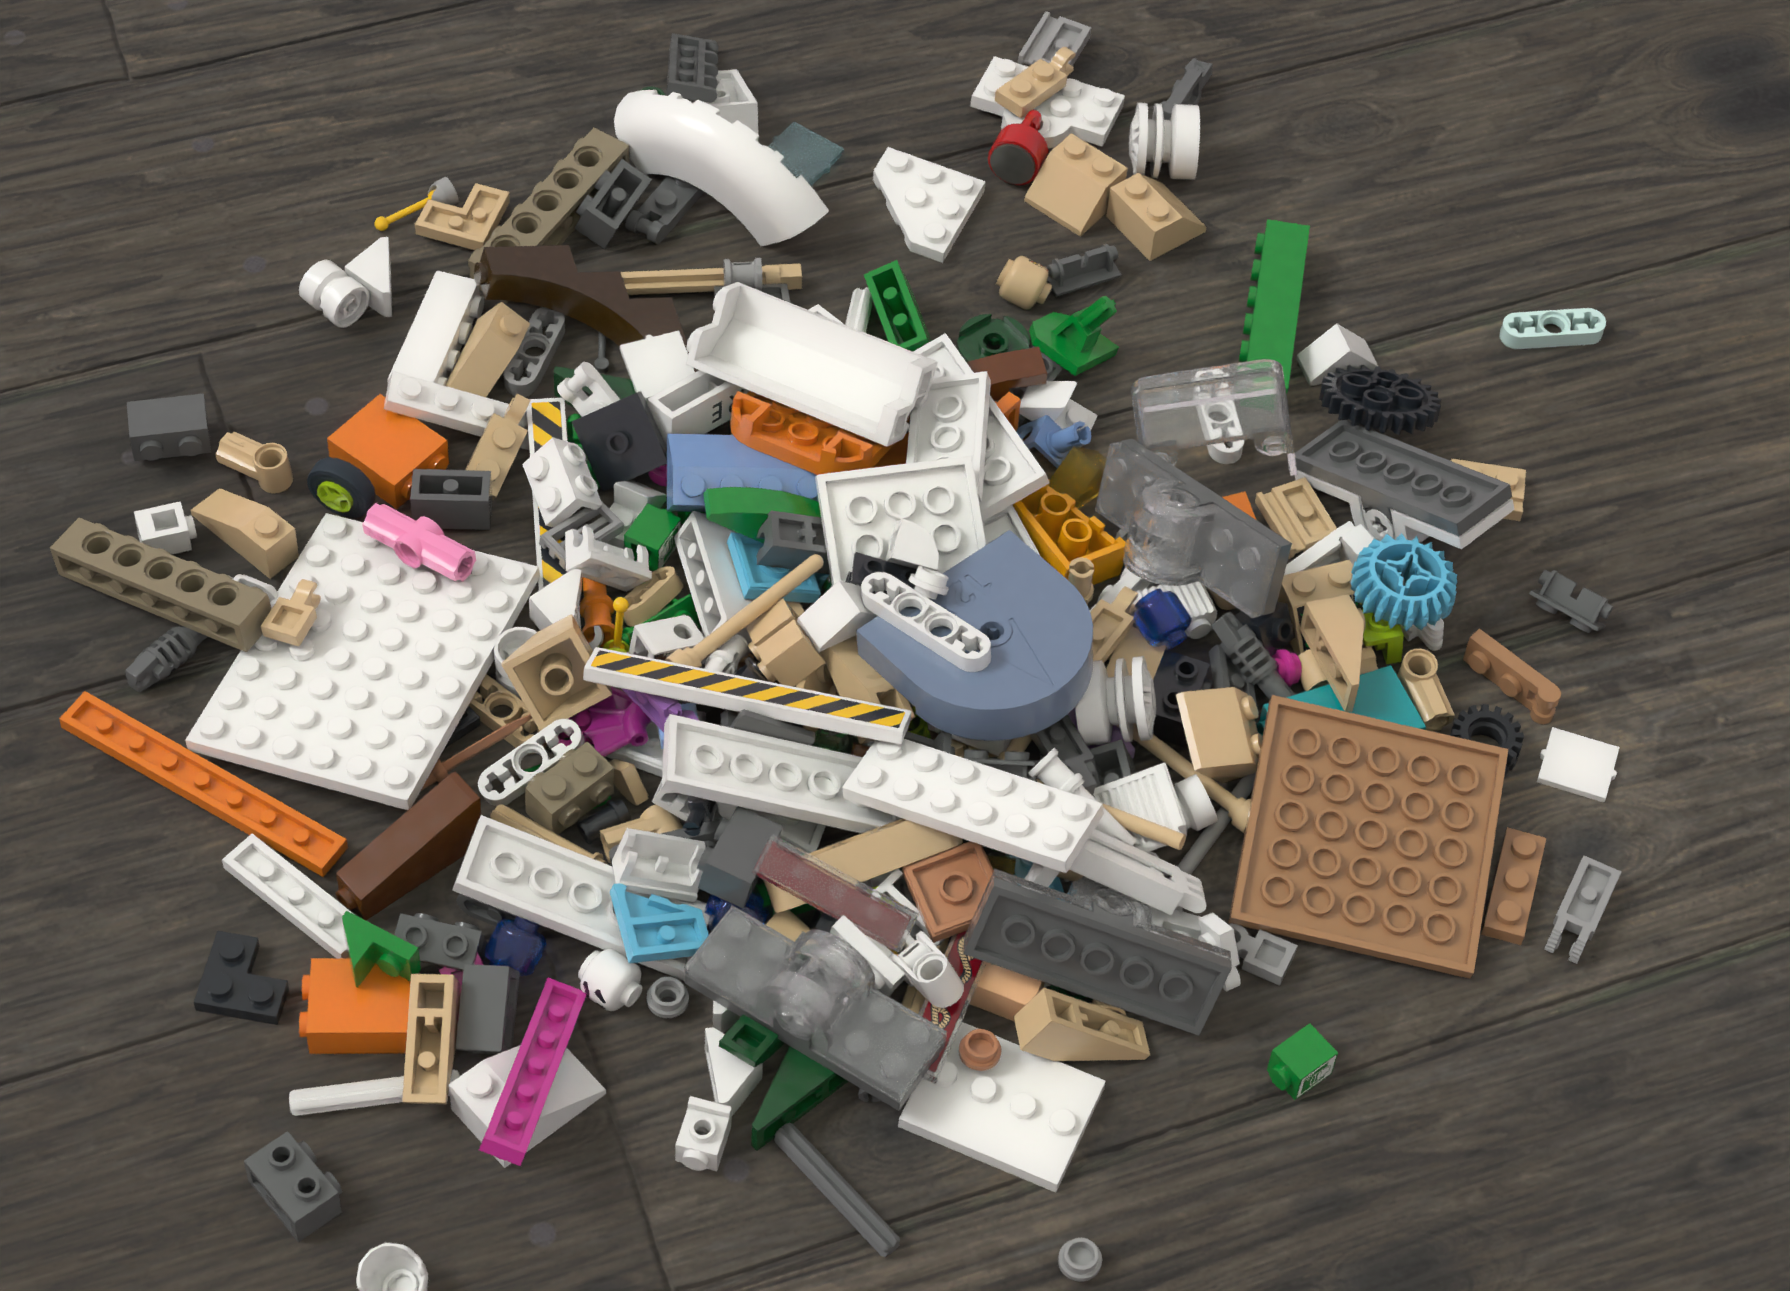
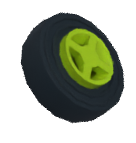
M326 457L320 459L307 477V485L313 497L322 506L343 517L358 518L363 516L376 497L375 488L370 479L360 469L339 458Z

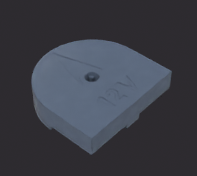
M1010 530L944 572L943 574L948 577L946 587L949 590L947 595L938 594L936 599H930L989 638L991 643V662L985 669L977 672L964 671L879 616L856 630L858 655L916 707V714L944 732L968 739L984 741L1008 740L1024 737L1048 728L1061 720L1078 704L1086 692L1092 676L1093 623L1087 603L1069 580ZM905 607L899 613L905 617H914L920 614L921 610L916 607ZM945 626L935 627L931 631L937 637H944L952 632L950 628Z

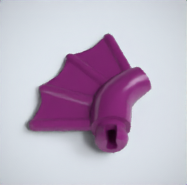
M611 686V696L588 708V712L591 715V725L584 732L585 738H589L592 741L594 748L603 757L630 743L637 747L646 744L649 740L646 729L652 721L624 691Z

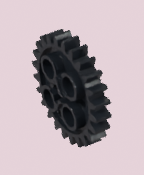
M1348 365L1347 370L1336 368L1335 372L1329 371L1327 377H1323L1319 400H1322V407L1329 408V414H1339L1338 420L1349 419L1352 421V426L1361 424L1368 431L1379 429L1381 433H1385L1387 429L1392 430L1397 435H1400L1401 430L1414 434L1415 429L1424 432L1426 427L1432 428L1434 422L1438 421L1442 399L1438 398V392L1431 391V385H1421V379H1409L1408 373L1399 375L1395 373L1394 369L1382 370L1379 366L1371 370L1365 365H1361L1360 369Z

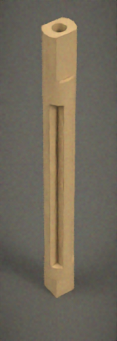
M801 264L762 266L763 284L787 283L788 290L802 289ZM723 268L621 272L628 295L713 292L714 286H724Z

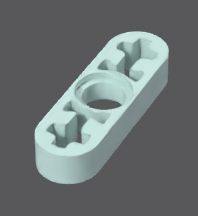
M1592 308L1516 312L1504 318L1500 339L1506 346L1513 349L1591 345L1601 340L1606 326V319L1601 312ZM1544 325H1557L1561 328L1562 332H1548Z

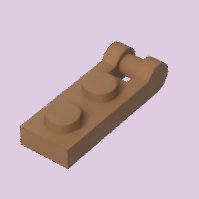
M1479 628L1469 638L1463 660L1475 672L1484 675L1496 684L1504 694L1513 697L1528 708L1534 722L1543 725L1550 723L1555 714V707L1558 705L1561 697L1560 689Z

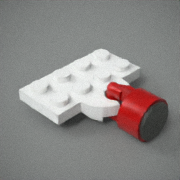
M994 56L972 94L970 107L1003 116L1002 130L988 154L989 166L1001 180L1014 185H1024L1035 179L1047 157L1048 150L1051 152L1071 133L1083 141L1103 147L1123 108L1125 95L1067 78L1064 88L1020 118L994 101L995 92L1027 69L1028 66Z

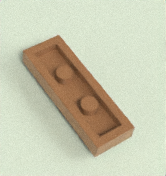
M1507 827L1481 935L1522 945L1547 838Z

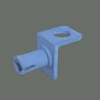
M1048 415L1022 425L1017 430V434L1021 439L1032 431L1030 436L1023 441L1028 449L1035 447L1062 474L1070 471L1080 450L1079 446L1089 444L1091 441V431L1088 426L1077 431V429L1084 427V422L1079 421L1062 429Z

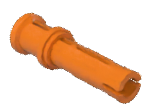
M582 577L584 597L579 604L580 614L585 621L582 633L589 643L595 638L594 626L599 625L604 633V640L600 646L603 647L606 642L614 639L615 625L611 620V615L614 613L613 600L607 595L605 584Z

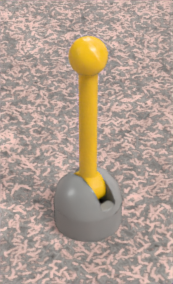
M447 177L441 178L430 186L427 198L386 218L382 216L376 218L374 222L375 228L379 231L386 230L389 224L424 208L428 199L453 206L459 203L455 188Z

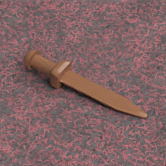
M528 714L504 725L442 763L438 759L421 791L436 781L440 783L448 776L447 772L512 734L531 720V715Z

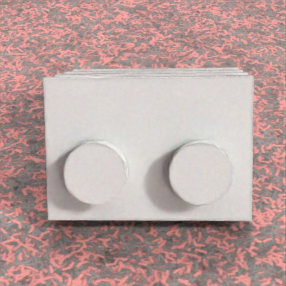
M895 869L870 896L877 900L883 894L887 896L930 937L918 909L893 886L903 875L902 871ZM845 915L832 926L827 941L831 944L834 951L841 958L849 961L874 989H881V993L888 998L905 981L903 979L905 973L889 958L894 953L875 935L854 925ZM905 930L899 940L905 948L915 941ZM945 939L940 940V941H937V942H935L934 944H935L936 947H937V946H939Z

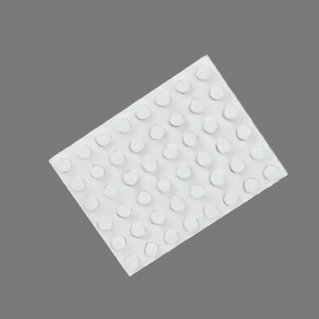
M326 513L277 591L278 596L275 600L272 599L270 603L272 608L279 597L290 600L302 579L317 583V588L313 594L321 596V601L315 609L317 614L315 622L299 647L262 635L248 652L241 650L185 740L187 749L199 754L409 810L494 661L495 641L505 630L513 627L540 578L539 567L475 551L476 562L473 565L471 574L463 582L460 580L454 581L423 564L418 568L409 567L398 558L393 548L366 535L363 531V522Z

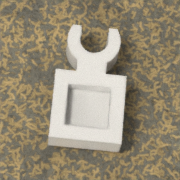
M1213 912L1198 918L1201 936L1198 937L1199 946L1207 947V952L1231 960L1232 969L1223 986V990L1227 992L1240 986V976L1236 968L1240 963L1234 929Z

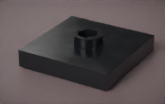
M642 391L572 421L602 491L614 487L616 482L628 481L667 464V447Z

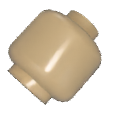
M1019 256L1014 261L1008 259L996 282V285L1000 286V297L1024 310H1029L1036 302L1043 305L1052 288V285L1047 283L1049 277L1048 269L1025 256Z

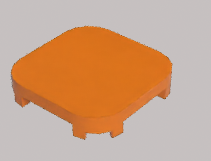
M737 391L733 398L730 427L731 433L739 442L816 475L873 468L896 444L894 443L888 447L752 391H749L747 394ZM910 413L907 417V423H909Z

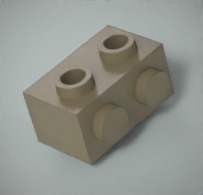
M588 741L576 750L571 749L559 759L558 764L545 773H537L525 787L526 813L536 823L556 834H560L614 793V767Z

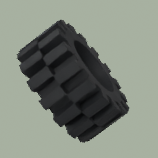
M1482 704L1480 711L1477 710L1476 705L1470 706L1467 713L1464 710L1461 711L1458 718H1455L1450 736L1471 740V737L1475 735H1485L1493 738L1500 747L1508 749L1504 775L1506 776L1508 770L1512 771L1515 767L1523 745L1524 735L1523 732H1520V723L1518 721L1512 723L1514 716L1509 712L1505 716L1500 715L1502 708L1498 706L1495 707L1494 712L1489 711V704Z

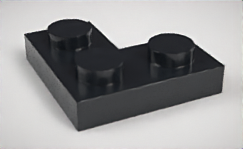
M217 930L194 999L195 1011L278 1025L289 992L288 980L251 974L260 947L258 937Z

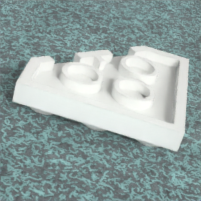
M890 147L886 149L873 173V181L877 189L882 191L886 199V206L896 225H899L905 235L904 241L909 251L943 263L983 195L986 181Z

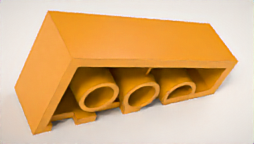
M1047 484L1013 504L1040 556L1066 579L1069 577L1071 561L1081 557L1087 558L1094 564V573L1091 581L1093 585L1120 575L1130 545L1121 537L1114 539L1104 531L1105 524L1095 516L1088 518L1075 507L1076 501L1067 493L1061 494L1056 492Z

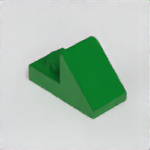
M348 911L342 916L344 936L357 988L375 964L386 974L392 977L399 975L411 981V974L419 973L421 965L418 947Z

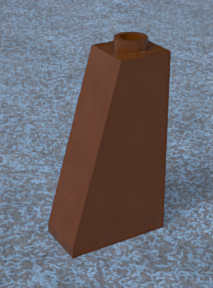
M456 771L448 775L336 872L338 883L336 897L338 901L348 910L354 911L360 918L368 920L463 857L467 852L476 825L482 815L480 797Z

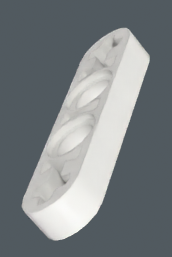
M876 572L866 576L862 581V602L869 611L958 668L967 672H977L985 669L991 662V643L984 633L899 579L885 572ZM905 607H916L921 610L920 614L914 617H905L899 613ZM939 626H945L952 630L949 635L944 637H937L931 633L932 629Z

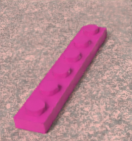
M547 978L479 1148L480 1151L521 1166L587 995L582 990Z

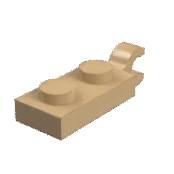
M1062 47L1056 52L1050 63L1039 59L998 88L995 92L994 101L1022 118L1029 111L1035 109L1066 86L1067 76L1074 69L1068 62L1075 57L1076 53L1067 47Z
M519 394L512 398L504 417L495 413L490 417L465 469L491 471L493 500L497 497L528 430L518 426L531 400Z
M1125 586L1112 604L1100 599L1090 613L1093 623V661L1102 660L1104 663L1133 627L1134 617L1131 615L1136 609V605L1133 602L1139 593Z

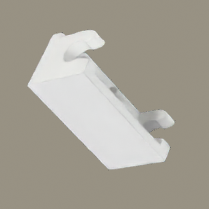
M583 526L582 534H579L578 530L575 529L565 532L567 572L572 569H582V577L626 592L652 579V571H649V554L645 546H637L636 552L638 557L637 561H634L633 549L627 547L622 549L594 539V532L590 527Z
M627 828L611 861L616 884L626 885V891L647 895L654 894L665 898L695 902L698 897V886L703 871L697 869V866L706 848L705 842Z

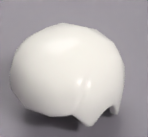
M385 1242L370 1249L359 1263L356 1279L357 1288L359 1291H427L428 1271L421 1258L409 1247L403 1244Z

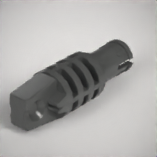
M1231 612L1226 613L1212 624V628L1222 641L1220 646L1226 655L1231 657L1233 664L1238 666L1241 674L1247 677L1248 683H1252V685L1257 684L1269 700L1272 695L1284 698L1296 695L1275 669L1278 667L1275 658L1270 656L1268 649L1263 647V643L1256 638V634L1247 624L1243 626Z
M184 626L172 627L166 634L155 640L150 647H146L125 670L128 685L140 693L157 681L165 679L171 672L182 666L187 659L192 658L196 654L197 646L208 636Z

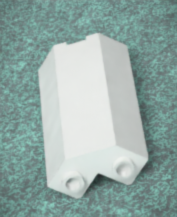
M739 282L725 286L717 292L713 301L715 313L712 323L693 331L687 342L689 354L686 365L887 447L904 438L910 428L909 423L906 422L907 417L914 407L921 409L926 401L938 363L935 360Z

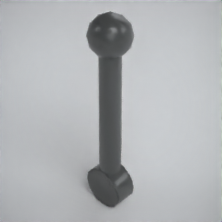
M599 332L598 358L594 362V368L599 373H606L609 370V361L606 359V336Z

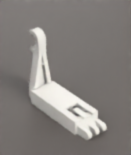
M1348 521L1288 563L1284 575L1350 560L1352 565H1354L1360 551H1362L1363 547H1368L1374 538L1362 524L1355 527L1351 521ZM1441 618L1436 622L1435 626L1427 623L1422 631L1415 625H1412L1406 632L1401 625L1403 635L1408 641L1418 636L1430 650L1436 651L1442 647L1444 621Z
M1094 829L1069 869L1169 915H1172L1177 906L1193 913H1202L1206 909V901L1200 879L1181 871L1179 867L1096 829ZM1033 863L1021 887L1043 893L1060 871Z

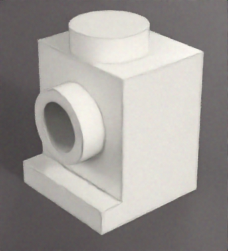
M181 502L134 511L138 537L141 543L156 549L162 548L171 555L192 550L190 539L197 538L192 515L184 516Z
M690 1096L688 1108L675 1145V1161L681 1162L693 1170L709 1169L717 1171L731 1129L732 1107Z

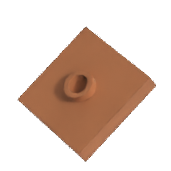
M971 841L901 867L903 877L933 943L972 928L994 877H996L983 846Z

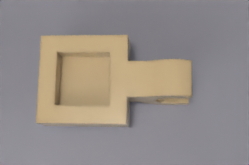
M302 579L290 600L279 597L261 625L263 636L299 647L317 618L315 609L321 601L320 595L313 594L317 588V583Z

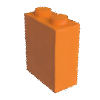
M379 394L327 438L329 457L339 458L360 469L370 479L375 488V494L398 509L407 500H410L413 469L446 470L449 465L448 443L445 438L418 419L384 410L386 397Z
M311 958L310 975H303L302 999L308 1000L307 1012H300L299 1035L300 1038H307L309 1054H406L411 981L399 975L392 977L375 964L357 988L349 958Z

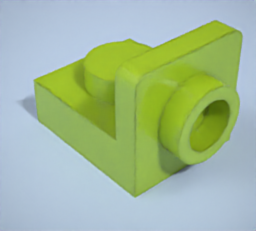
M1363 613L1365 617L1364 645H1374L1376 651L1382 650L1386 664L1401 662L1404 637L1401 625L1396 624L1390 629L1388 621L1382 619L1375 622L1374 613Z

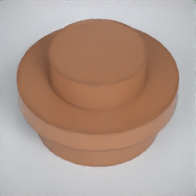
M975 1029L962 1038L959 1044V1057L971 1069L979 1071L988 1070L999 1062L1001 1045L992 1032L985 1029Z

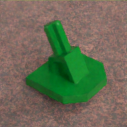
M1102 296L1089 307L1071 316L1052 312L1033 321L1029 329L1032 346L1039 347L1043 354L1074 376L1116 356L1119 346L1100 333L1102 330L1100 326L1116 314V302L1110 300L1107 296Z

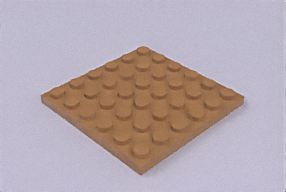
M1272 695L1266 716L1228 923L1256 930L1261 929L1269 933L1470 979L1474 974L1508 749Z

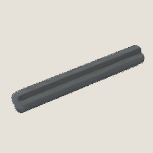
M786 1123L776 1131L775 1143L881 1256L887 1257L899 1247V1236L793 1124Z

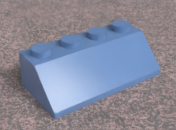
M667 434V511L706 512L703 493L707 488L753 487L778 490L804 496L819 502L815 481L816 474L754 450L739 442L734 435Z

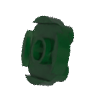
M982 314L964 323L959 332L956 348L964 360L968 362L999 353L1030 348L1029 334L1020 322L1011 317L1004 316L1003 320L991 319L992 314ZM990 343L992 346L999 344L1001 346L998 350H991L987 348V344Z

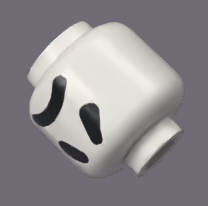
M613 949L592 952L583 962L578 973V977L581 979L580 988L587 994L586 997L607 1011H616L624 1005L627 1007L632 1006L642 992V986L639 984L641 979L639 966L635 963L629 964L627 957Z

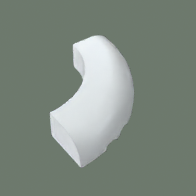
M641 90L628 93L617 106L614 118L616 136L619 140L630 145V159L639 171L645 175L661 174L675 177L703 190L732 212L749 230L760 246L790 239L808 229L829 212L828 208L804 177L800 175L796 179L781 163L784 159L783 155L777 150L774 152L771 148L758 143L759 135L737 120L732 124L720 117V110L700 100L691 103L689 100L682 98L681 94L672 92L669 96L658 95L657 90Z

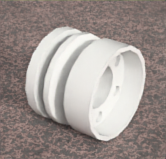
M1137 103L1129 136V157L1133 165V175L1137 173L1144 175L1146 162H1150L1151 177L1158 178L1161 164L1166 162L1168 163L1171 179L1195 180L1200 142V111L1198 105L1174 104L1170 120H1164L1163 108L1160 103H1155L1152 119H1148L1147 103Z
M1144 656L1133 657L1132 675L1128 674L1125 659H1117L1114 677H1108L1102 660L1093 661L1092 676L1088 688L1075 706L1078 732L1087 746L1110 743L1113 725H1119L1125 742L1133 740V723L1137 724L1141 741L1153 738L1156 698L1153 679L1148 671Z

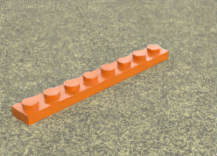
M86 691L59 718L61 728L248 835L254 834L269 847L322 877L327 874L348 849L346 838Z

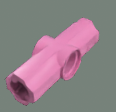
M377 503L367 511L366 519L362 524L364 533L393 548L398 558L409 567L418 568L423 564L454 581L460 580L462 582L471 574L473 565L476 562L475 551L446 537L440 526L430 518L423 516L414 520L385 504L379 505Z

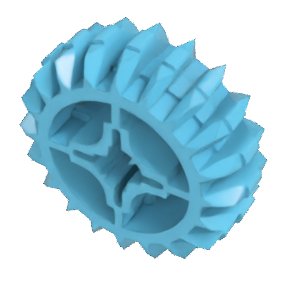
M1401 533L1396 540L1388 534L1381 541L1373 539L1368 547H1363L1362 551H1360L1351 571L1353 573L1351 590L1355 592V602L1363 604V613H1374L1375 622L1382 619L1388 621L1390 629L1396 624L1402 625L1406 632L1412 625H1415L1421 631L1427 623L1435 626L1440 617H1445L1449 612L1457 593V574L1453 573V562L1444 560V551H1433L1432 542L1426 545L1419 543L1418 536L1413 540H1406Z

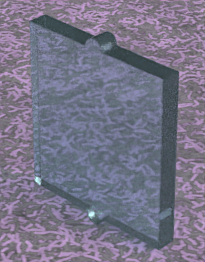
M793 122L779 136H774L773 142L768 146L774 152L777 150L784 156L781 163L796 179L802 175L810 186L824 173H829L831 166L844 154V148L796 122Z

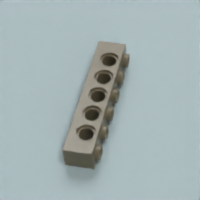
M593 128L584 138H580L568 156L556 163L552 173L543 182L537 183L532 194L524 203H520L514 208L509 219L502 226L496 227L490 239L480 249L478 248L472 253L468 262L470 278L475 279L474 267L477 262H480L484 247L561 245L575 230L574 228L581 218L576 211L587 195L594 198L598 193V190L594 187L605 170L612 173L621 159L630 164V145L596 128Z
M80 517L50 547L59 575L244 652H248L263 635L261 625L272 609L268 594L258 587L247 586L233 580L226 574L215 573L201 567L194 561L183 560L171 555L162 548H153L139 542L132 536L121 535L109 530L100 523L94 524Z

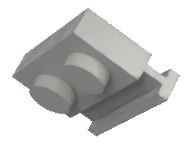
M1046 11L1019 53L1018 64L1032 65L1039 59L1050 63L1060 48L1067 47L1076 53L1075 57L1068 62V64L1073 66L1090 38L1091 27L1061 16L1058 19L1050 17V12Z

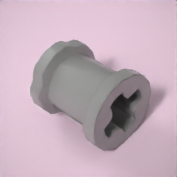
M755 258L753 262L723 260L724 287L739 282L762 291L761 258Z

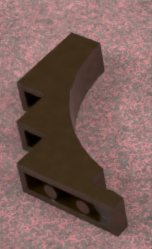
M569 245L484 247L480 262L475 264V282L477 285H481L485 300L522 302L563 313L596 329L619 347L623 344L646 339L647 335L655 337L679 330L687 350V341L672 298L630 299L620 271L578 272Z

